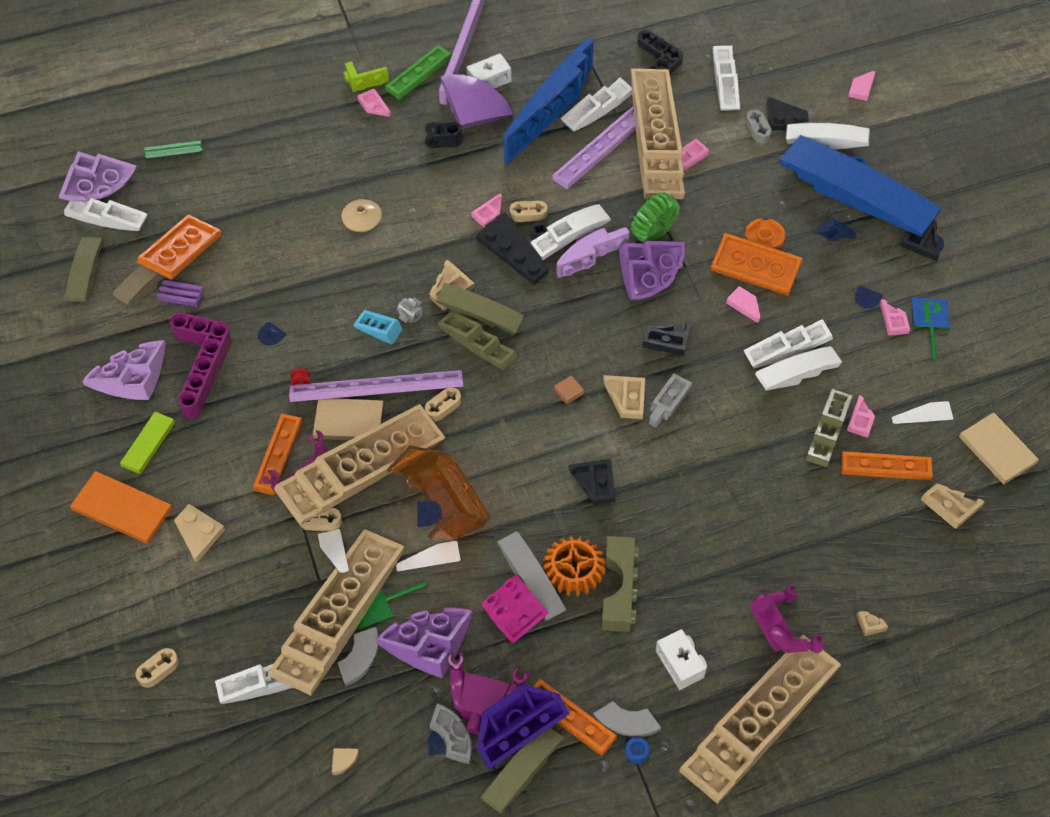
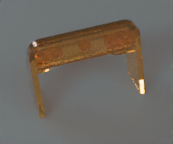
M410 445L387 468L389 473L403 475L406 484L411 489L422 490L441 521L427 535L429 539L454 541L485 525L491 518L488 510L456 460L446 452Z

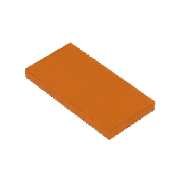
M188 214L138 257V263L172 280L221 237V230Z
M724 233L710 270L789 296L803 258Z
M97 471L93 473L70 505L73 511L146 544H149L172 510L171 504Z

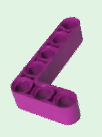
M177 313L170 318L174 337L181 341L202 345L178 398L183 415L186 418L193 419L202 412L231 346L232 339L228 325L224 322L185 313Z

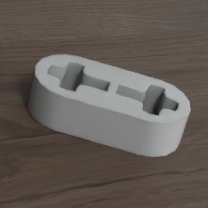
M759 110L749 111L747 113L746 125L753 139L758 143L768 142L771 136V128L764 114Z

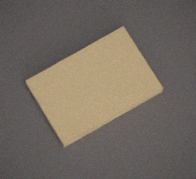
M336 398L318 399L313 438H318L316 430L323 433L324 439L351 440L369 431L382 422L383 401Z
M995 413L990 414L960 433L959 438L1003 485L1039 461Z

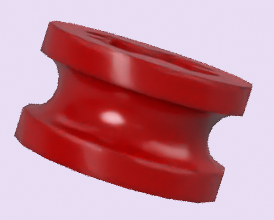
M302 368L293 370L291 372V384H310V372Z

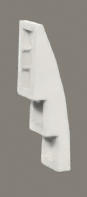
M713 46L714 71L720 111L740 110L738 77L735 70L732 46Z
M619 78L609 88L604 86L593 96L588 94L561 118V121L573 132L604 116L632 95V87Z
M833 123L788 124L786 140L787 144H793L802 135L823 145H828L834 150L869 146L870 130L864 127Z
M93 198L85 202L69 201L64 210L65 216L121 230L139 231L147 218V213L111 200L108 203H104Z
M821 319L806 328L801 325L785 334L780 331L745 349L744 353L754 369L811 350L832 340L833 337L825 322Z
M829 346L779 361L757 371L755 375L765 390L798 385L802 379L819 376L822 370L838 368L842 361L833 348Z
M257 665L215 681L221 704L269 695L293 687L269 676V670L272 665L266 667Z

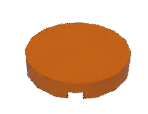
M760 218L748 224L744 239L780 250L784 245L785 230L775 220H762L763 218Z

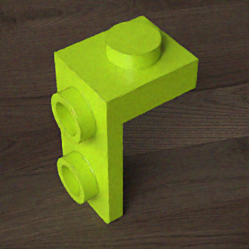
M352 61L345 63L344 80L346 83L349 82L353 92L389 82L387 67L357 74Z

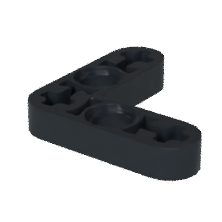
M649 30L639 32L638 46L657 58L646 69H658L659 66H665L669 69L670 75L682 64L683 52ZM656 47H663L664 50L659 51V50H656L655 48H656Z

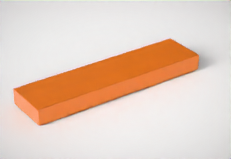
M281 413L254 482V491L270 495L276 494L271 488V484L263 483L262 477L267 476L271 480V475L267 470H275L279 475L278 480L281 481L303 423L301 417Z
M842 451L841 474L932 480V457Z
M541 679L533 686L560 694ZM560 694L569 715L557 724L600 756H603L617 739V735Z

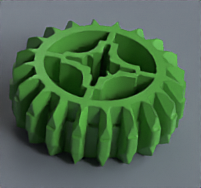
M665 192L653 195L650 200L647 199L646 203L637 211V215L634 216V221L631 224L632 234L642 243L660 239L666 232H669V229L677 220L680 209L679 203L673 196Z

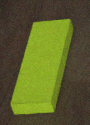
M154 412L120 462L121 466L141 475L174 426V419Z

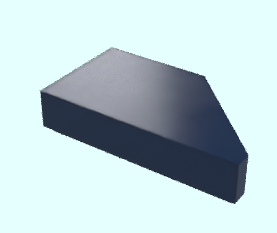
M834 218L817 227L818 234L829 241H838L842 237L856 238L855 231Z

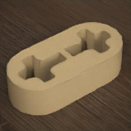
M543 201L514 202L509 209L510 218L515 222L542 221L547 217L548 207Z
M453 387L447 388L426 403L425 411L433 422L443 419L460 406V391ZM431 409H434V410H437V409H438L439 412H437V413H436L435 411H432V412H431Z
M330 508L310 519V522H305L300 526L304 530L332 531L341 526L342 518L339 510ZM330 516H334L335 518L332 522H328Z
M169 648L162 649L140 665L136 671V678L139 684L146 688L153 687L172 673L179 664L175 651ZM167 657L168 659H171L172 662L167 664L163 661V659ZM148 672L149 674L151 673L152 677L148 679L143 674Z

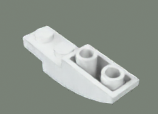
M600 204L581 209L548 226L547 232L533 240L531 246L543 261L572 241L576 240L578 242L611 221V219Z

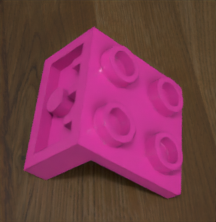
M518 575L507 580L501 588L488 596L481 604L512 644L549 614Z

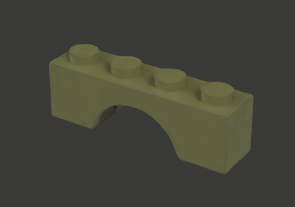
M607 536L605 567L611 569L619 576L622 587L616 594L603 600L602 630L630 632V625L635 624L636 610L632 609V602H636L637 588H633V581H637L638 567H634V560L638 561L639 547H635V538Z

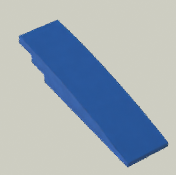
M587 38L544 81L515 118L503 136L505 164L512 161L581 97V87L587 83V73L593 68V40Z
M802 135L796 139L780 159L781 166L796 171L797 178L814 185V191L921 237L941 211V207L890 177Z

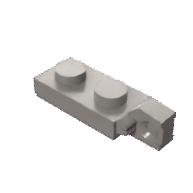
M673 373L652 402V407L650 408L652 414L649 417V425L657 428L662 419L668 420L690 391L693 383Z

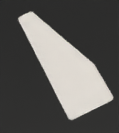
M948 401L930 402L892 417L894 424L953 420Z
M340 529L318 534L320 548L340 573L348 572L349 569Z
M457 541L436 544L397 563V571L460 561Z

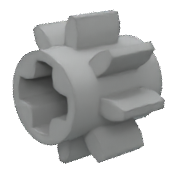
M410 297L408 299L404 298L397 307V311L400 314L398 318L405 323L417 322L423 314V309L420 306L422 302L415 297L413 299Z

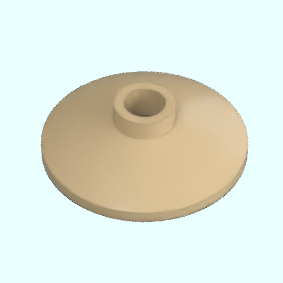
M366 199L352 201L342 211L343 224L355 232H366L374 229L382 218L380 207L375 202Z

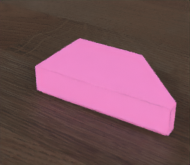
M875 71L854 78L848 97L867 101Z
M375 89L357 95L358 101L367 113L386 117L391 116L390 110Z
M697 139L682 147L683 154L681 160L683 171L709 155V149Z
M499 193L472 212V217L482 227L485 228L500 216L502 195Z
M738 286L727 298L726 303L758 323L760 321V313L756 296Z
M881 300L880 307L888 335L909 334L910 327L906 312L887 304L888 301Z
M859 395L847 431L868 438L875 415L868 409L863 396Z

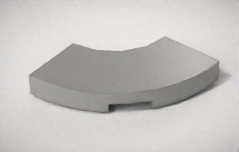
M376 627L353 634L354 645L352 651L345 659L338 662L345 687L361 679L369 671L375 657H377L379 644L376 641L378 638Z
M613 701L593 713L594 719L616 735L641 738L661 731L660 725L647 708L641 711H627L620 708Z
M437 704L429 729L437 732L443 738L446 745V758L469 764L472 748L471 738L466 727L461 722L459 716L453 711Z

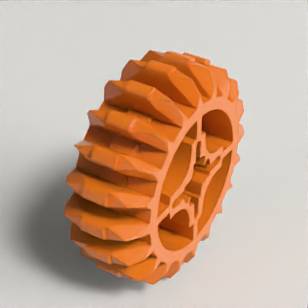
M570 536L569 541L561 538L560 544L554 542L552 549L548 548L547 556L543 560L545 564L543 570L553 587L558 586L559 593L566 590L567 596L571 592H575L578 597L580 591L587 595L589 588L595 590L597 587L596 583L600 584L602 576L605 574V560L603 559L602 551H598L597 544L591 545L590 539L582 542L581 536L578 537V540H573V537ZM569 554L568 557H566V558L561 559L560 561H558V560H559L560 558H562L563 556ZM572 560H574V565H577L576 572L574 567H572ZM588 573L586 576L579 578L582 574Z

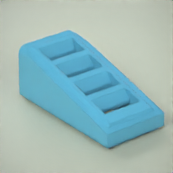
M367 310L362 312L353 325L354 328L389 344H393L402 331V327L397 319Z

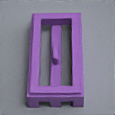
M163 280L162 286L159 288L160 293H157V299L159 301L198 307L204 290L203 286Z

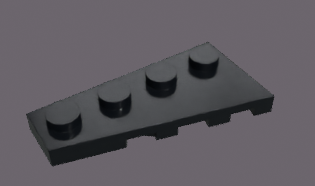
M506 212L476 234V240L533 285L548 274V267Z

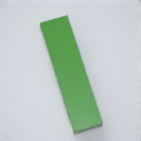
M437 45L387 84L386 91L400 100L450 61L452 54L440 45Z

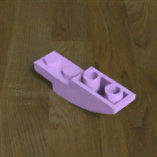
M624 227L607 233L605 228H602L576 242L558 260L557 277L569 276L582 269H588L596 264V257L604 256L617 249L619 250L623 243H629L630 233L628 229Z

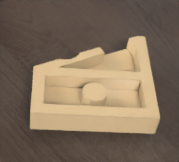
M447 260L429 296L444 311L447 307L435 302L444 283L471 291L475 288L474 282Z
M604 375L603 383L620 417L643 419L645 378Z
M938 483L923 494L921 498L926 505L955 529L984 504V501L979 498L977 501L970 500L964 497L965 493L951 490Z
M190 504L174 520L196 562L202 558L225 531L222 524Z

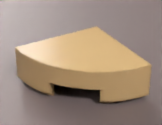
M867 611L857 612L856 617L864 636L887 631L888 626L883 619H879Z
M334 748L332 775L342 774L357 761L359 749Z

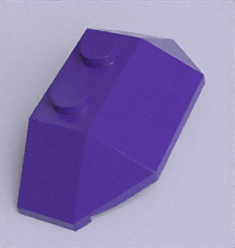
M522 684L483 711L477 750L489 770L569 715L560 694Z

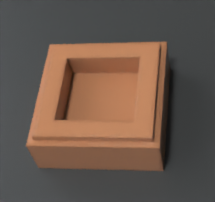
M572 376L554 386V391L566 405L584 394V389Z

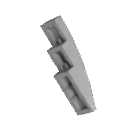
M518 531L497 541L514 575H518L548 611L549 614L543 618L544 622L565 611L566 608Z

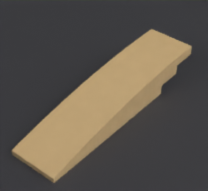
M631 69L633 108L644 199H651L653 195H657L659 192H665L675 199H684V172L681 160L683 152L669 69Z
M419 404L318 456L315 462L297 470L294 476L277 484L274 490L299 525L397 470L442 442L446 437Z
M364 529L346 553L349 571L340 573L335 568L295 622L294 631L281 647L282 653L270 668L269 676L306 694L312 695L376 598L404 551L405 546Z
M805 635L800 637V639H807L808 642H811ZM810 649L807 652L785 653L718 722L711 734L698 746L697 751L681 766L679 772L718 804L840 668L841 664L824 650L818 654Z

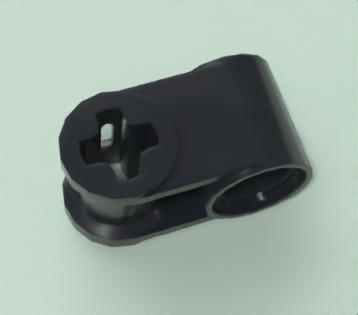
M430 122L425 127L427 133L425 145L429 148H454L460 146L463 142L461 125L458 122Z

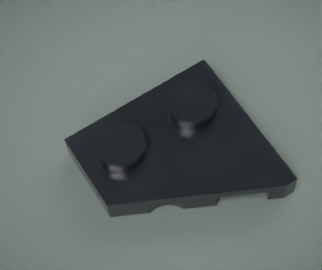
M771 97L767 99L771 131H787L788 124L809 123L808 110Z
M934 220L922 237L907 231L901 242V247L938 261L940 251H938L937 221Z
M685 322V326L674 327L673 324L649 326L646 329L642 347L684 356L692 322Z
M611 459L568 465L570 473L593 505L616 502Z

